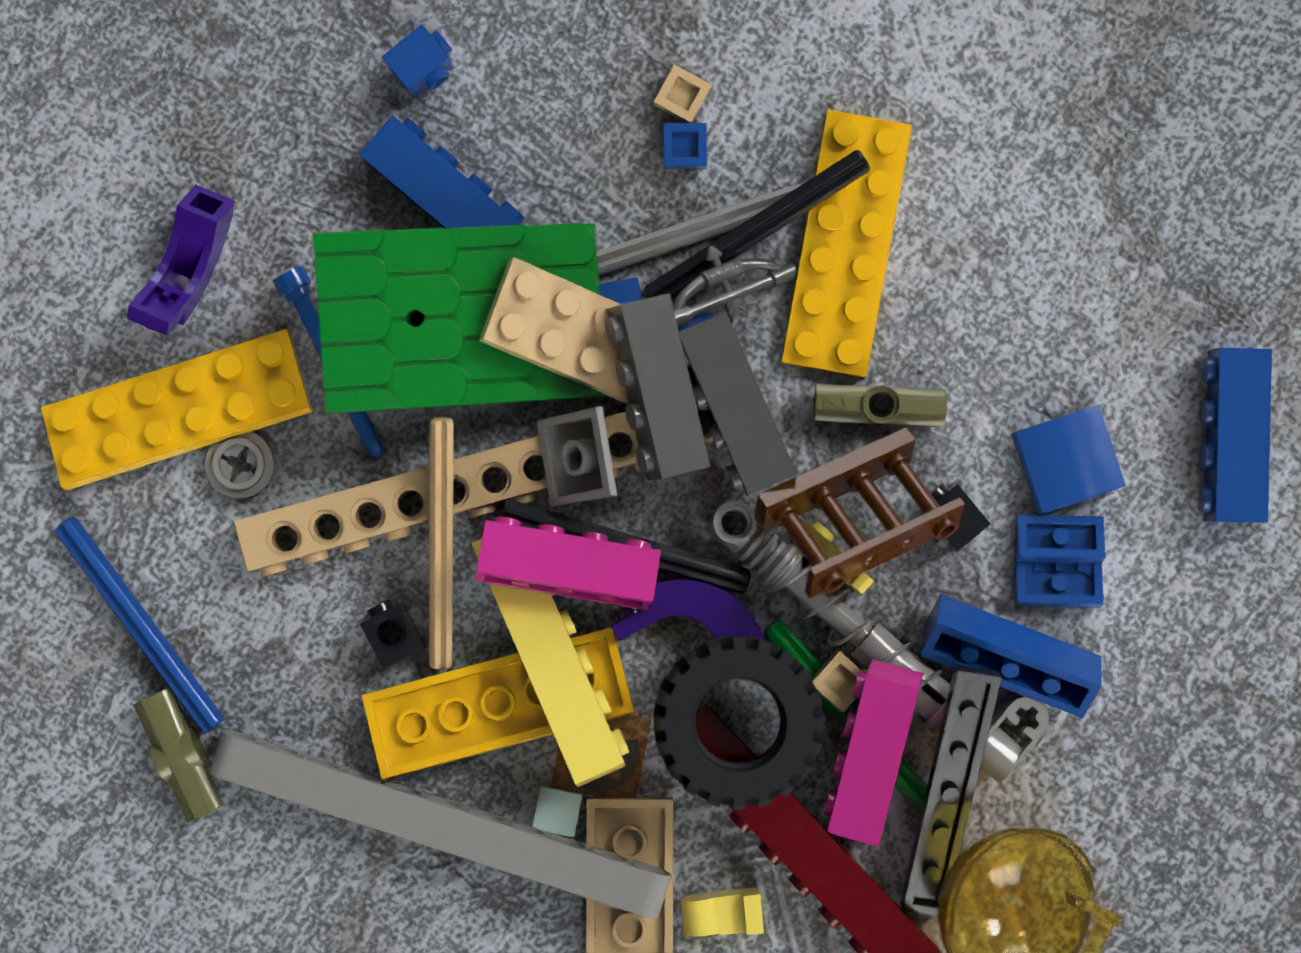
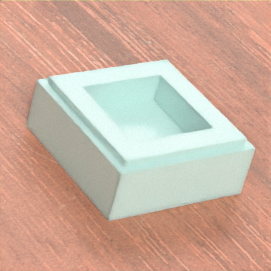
M541 785L532 827L574 838L583 793Z

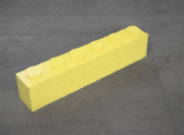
M482 538L471 543L478 560ZM489 584L575 785L580 787L624 767L625 762L622 756L630 752L620 729L618 728L611 732L604 715L612 711L602 688L593 691L587 675L594 673L585 649L576 651L569 636L577 633L567 608L558 612L552 598L553 594Z

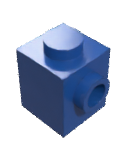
M422 24L382 56L386 66L413 99L427 88L433 91L440 87L449 78L450 73L448 71L453 67L448 56L452 48L437 30L429 34Z

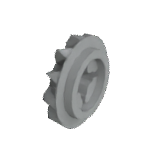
M249 432L211 444L205 458V470L208 480L218 492L227 497L245 499L262 492L273 478L275 459L269 444L256 433ZM248 447L246 462L257 470L256 472L242 471L233 482L235 467L230 464V461L225 460L224 457L240 458Z

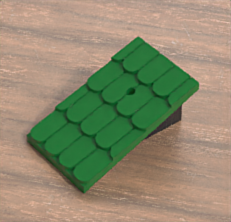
M594 223L313 233L326 413L609 397L479 341L508 260L513 257L601 295L596 225ZM424 316V322L420 325L421 319Z

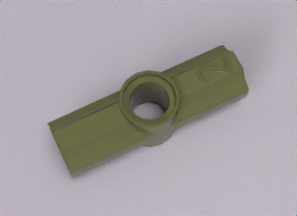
M815 384L814 422L870 424L874 426L944 427L947 414L946 390L898 388L885 385ZM881 394L889 400L890 411L886 417H876L869 410L868 404L872 395Z
M167 688L133 704L151 742L150 755L154 767L164 781L169 782L187 823L222 807L224 804L205 765L207 763V755L197 733L192 728H188L171 689Z

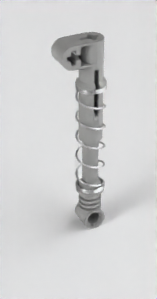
M730 501L724 503L713 512L709 519L708 528L714 541L726 547L734 555L739 551L741 553L739 559L743 562L747 558L749 560L747 566L750 569L756 566L757 570L755 573L759 575L760 584L765 589H768V592H776L786 588L800 600L797 607V617L799 619H807L816 614L830 626L827 642L830 646H837L845 642L852 645L853 648L849 654L858 661V668L860 670L868 672L871 661L874 659L924 673L920 688L923 687L928 693L926 694L921 689L919 690L914 710L920 715L922 726H925L932 733L940 732L950 684L942 678L943 670L935 672L911 651L912 643L904 645L880 624L881 616H876L866 623L846 605L850 597V589H845L836 596L833 593L822 592L809 598L805 593L808 571L812 566L809 565L805 569L802 567V557L804 554L795 543H786L784 540L778 543L776 541L779 537L777 534L768 535L771 529L763 532L754 519V512L748 505L740 501ZM732 513L739 516L743 524L740 535H729L723 530L721 521L724 514ZM845 595V598L842 602L839 598ZM802 604L812 612L802 616L800 614ZM833 630L843 639L833 643L831 641ZM1013 697L1006 699L994 711L980 768L995 781L1001 782L1044 734L1048 727L1049 715L1047 708L1042 702L1029 697ZM1017 711H1027L1024 716L1025 721L1028 722L1027 726H1016L1020 721L1019 716L1016 715ZM1001 723L1008 726H1016L1012 732L1021 741L1017 743L998 726Z

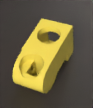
M758 887L695 894L680 899L683 934L685 936L698 937L719 933L720 935L746 933V935L764 934L761 895Z

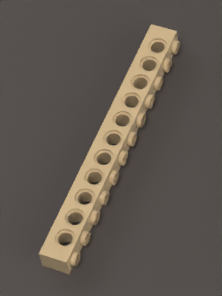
M695 400L696 407H697V411H700V409H699V407H698V405H697V402H696V400ZM626 411L605 417L608 439L615 434L623 433L628 435L633 442V448L627 456L618 458L611 455L615 478L620 477L618 469L630 465H635L636 472L641 471L636 460V449L639 445L635 430H632L628 424ZM710 433L703 434L705 444L714 442ZM539 436L453 459V480L461 481L465 487L463 500L453 505V515L468 511L471 519L495 512L493 504L512 499L526 504L536 501L535 492L548 489L546 477L540 481H532L526 475L525 466L531 458L536 456L542 457ZM429 466L234 521L247 571L260 570L262 577L286 571V562L302 558L303 564L308 565L329 559L327 550L344 546L345 554L371 547L370 538L385 534L387 542L411 536L410 527L427 523L429 529ZM493 468H501L507 476L505 488L498 493L490 492L484 484L486 473ZM411 491L418 492L423 498V508L415 516L407 515L402 509V499ZM368 503L376 504L382 514L380 522L373 528L365 526L360 517L362 508ZM328 514L335 516L340 525L338 534L332 539L323 537L319 530L321 519ZM286 526L293 528L298 536L296 546L290 551L284 550L278 542L279 532Z

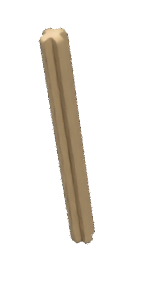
M447 417L432 418L429 424V666L432 669H449L452 666L454 422L451 418Z

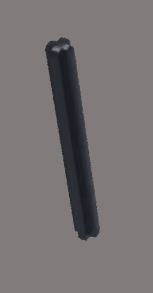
M859 150L853 151L645 286V295L647 298L670 293L671 299L678 296L690 282L699 277L701 272L714 267L712 261H707L706 259L709 246H714L722 252V256L719 258L721 264L735 259L870 171L868 161Z
M512 499L506 501L501 517L519 520L522 527L538 529L539 525L547 524L563 528L565 530L564 534L580 537L583 532H595L606 535L608 537L607 541L625 544V540L629 539L648 542L651 544V549L661 550L659 570L734 592L745 593L750 583L751 573L747 568Z

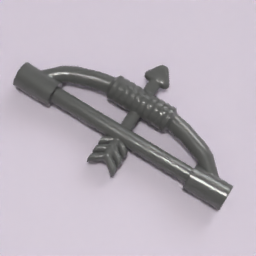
M709 246L706 259L707 261H712L714 267L701 272L699 277L690 282L676 297L673 310L677 327L693 321V317L726 304L725 310L728 311L727 314L730 317L731 323L734 322L737 315L748 317L743 302L739 298L768 286L776 287L796 279L797 271L792 263L781 266L763 258L733 259L721 264L719 258L722 256V252L714 246ZM763 269L768 271L766 276L735 289H731L728 281L731 278L742 275L743 271ZM721 283L724 290L723 294L691 307L685 305L686 301L703 287L708 289Z

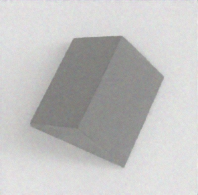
M594 407L537 421L551 507L618 496L603 407Z

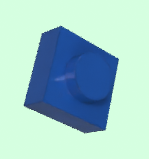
M664 123V169H707V123Z

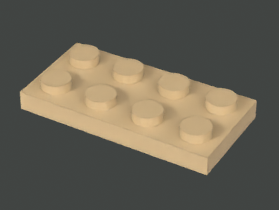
M515 257L509 259L479 341L629 404L625 387L620 385L616 376L615 365L618 357L615 344L609 341L605 329V320L608 317L606 309L620 304Z
M587 797L586 844L659 867L671 873V878L658 918L644 917L586 898V953H673V797Z

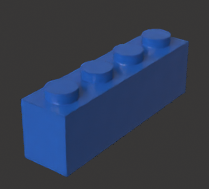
M392 115L359 153L365 163L443 229L522 225L521 222L525 219L507 201L500 206L488 196L492 189L478 176L472 173L467 178L455 167L460 162L445 148L439 146L435 151L426 144L423 139L427 134L409 118H406L402 123Z
M1219 347L1208 351V358L1203 359L1201 376L1203 383H1207V401L1202 402L1200 419L1202 426H1206V444L1201 445L1199 461L1201 469L1205 470V487L1200 488L1198 504L1200 512L1204 513V521L1268 523L1272 349Z
M939 595L924 625L920 656L951 668L958 664L999 671L1002 677L1000 687L1081 718L1085 716L1101 688L1100 655L945 595Z

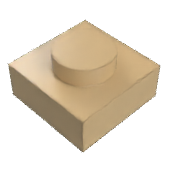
M674 64L654 100V106L685 123H693L712 89V85Z
M836 650L812 677V681L819 693L838 711L844 713L856 699L852 697L858 673L863 671L841 651Z

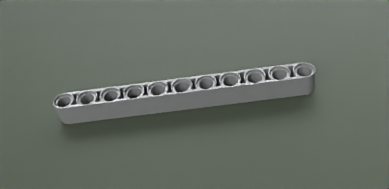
M222 730L209 771L211 775L219 779L644 917H659L671 878V873L659 867L390 780H382L380 777L232 730Z

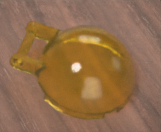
M1019 826L985 835L970 844L956 858L945 876L939 893L937 910L939 934L947 953H1078L1082 947L1091 915L1096 917L1097 920L1081 953H1101L1113 926L1118 928L1122 917L1092 902L1095 890L1090 872L1094 873L1096 870L1080 846L1065 835L1049 829Z

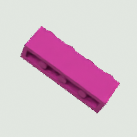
M496 517L494 522L485 521L475 581L642 610H649L654 599L661 550L651 549L650 543L635 539L625 540V544L607 541L608 537L606 535L595 532H583L581 537L564 534L565 530L563 528L547 524L539 525L538 529L522 527L519 520L508 517Z
M872 659L867 673L859 671L852 696L860 699L857 713L849 711L843 732V737L850 739L848 751H839L833 776L841 778L838 791L830 789L824 809V815L831 816L828 833L879 846L924 673Z

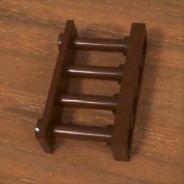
M907 427L758 494L754 519L764 532L777 525L784 526L812 566L809 568L805 593L809 598L822 592L832 593L842 587L847 580L933 539H946L958 529L965 503L960 497L942 506L937 503L909 465L916 439ZM888 474L895 475L924 514L903 524L873 481ZM851 491L859 492L887 532L866 541L836 498ZM814 508L822 509L850 549L828 559L799 518V515Z

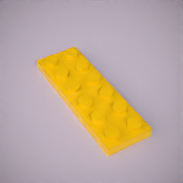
M827 110L815 176L855 150H859L864 155L870 165V171L808 211L782 353V364L866 378L912 125Z
M287 329L41 407L60 485L66 491L313 412L292 336Z
M612 627L570 638L575 650L578 651L584 648L594 673L587 675L593 691L602 688L612 712L604 715L605 719L608 720L634 713L633 702ZM519 653L362 695L382 780L392 779L553 735V731Z

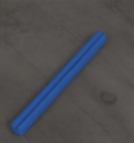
M71 517L61 522L55 528L58 538L203 733H208L218 727L224 721V716L79 520Z

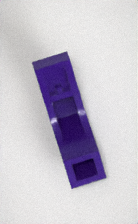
M195 184L177 205L172 234L165 254L152 278L128 305L126 319L166 336L177 323L185 324L201 299L221 255L235 205L234 200Z
M670 579L657 582L653 603L649 610L624 607L615 612L618 621L611 624L617 639L620 641L660 619L670 616H686L703 623L710 629L716 639L726 635H747L767 641L754 617L735 597L717 586L692 579Z

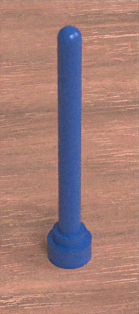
M301 266L278 276L273 280V283L280 297L285 296L288 303L293 302L322 361L319 316L308 296L311 293L308 286L311 284V280L304 266ZM366 411L348 412V416L368 456L374 460L382 458L384 447Z

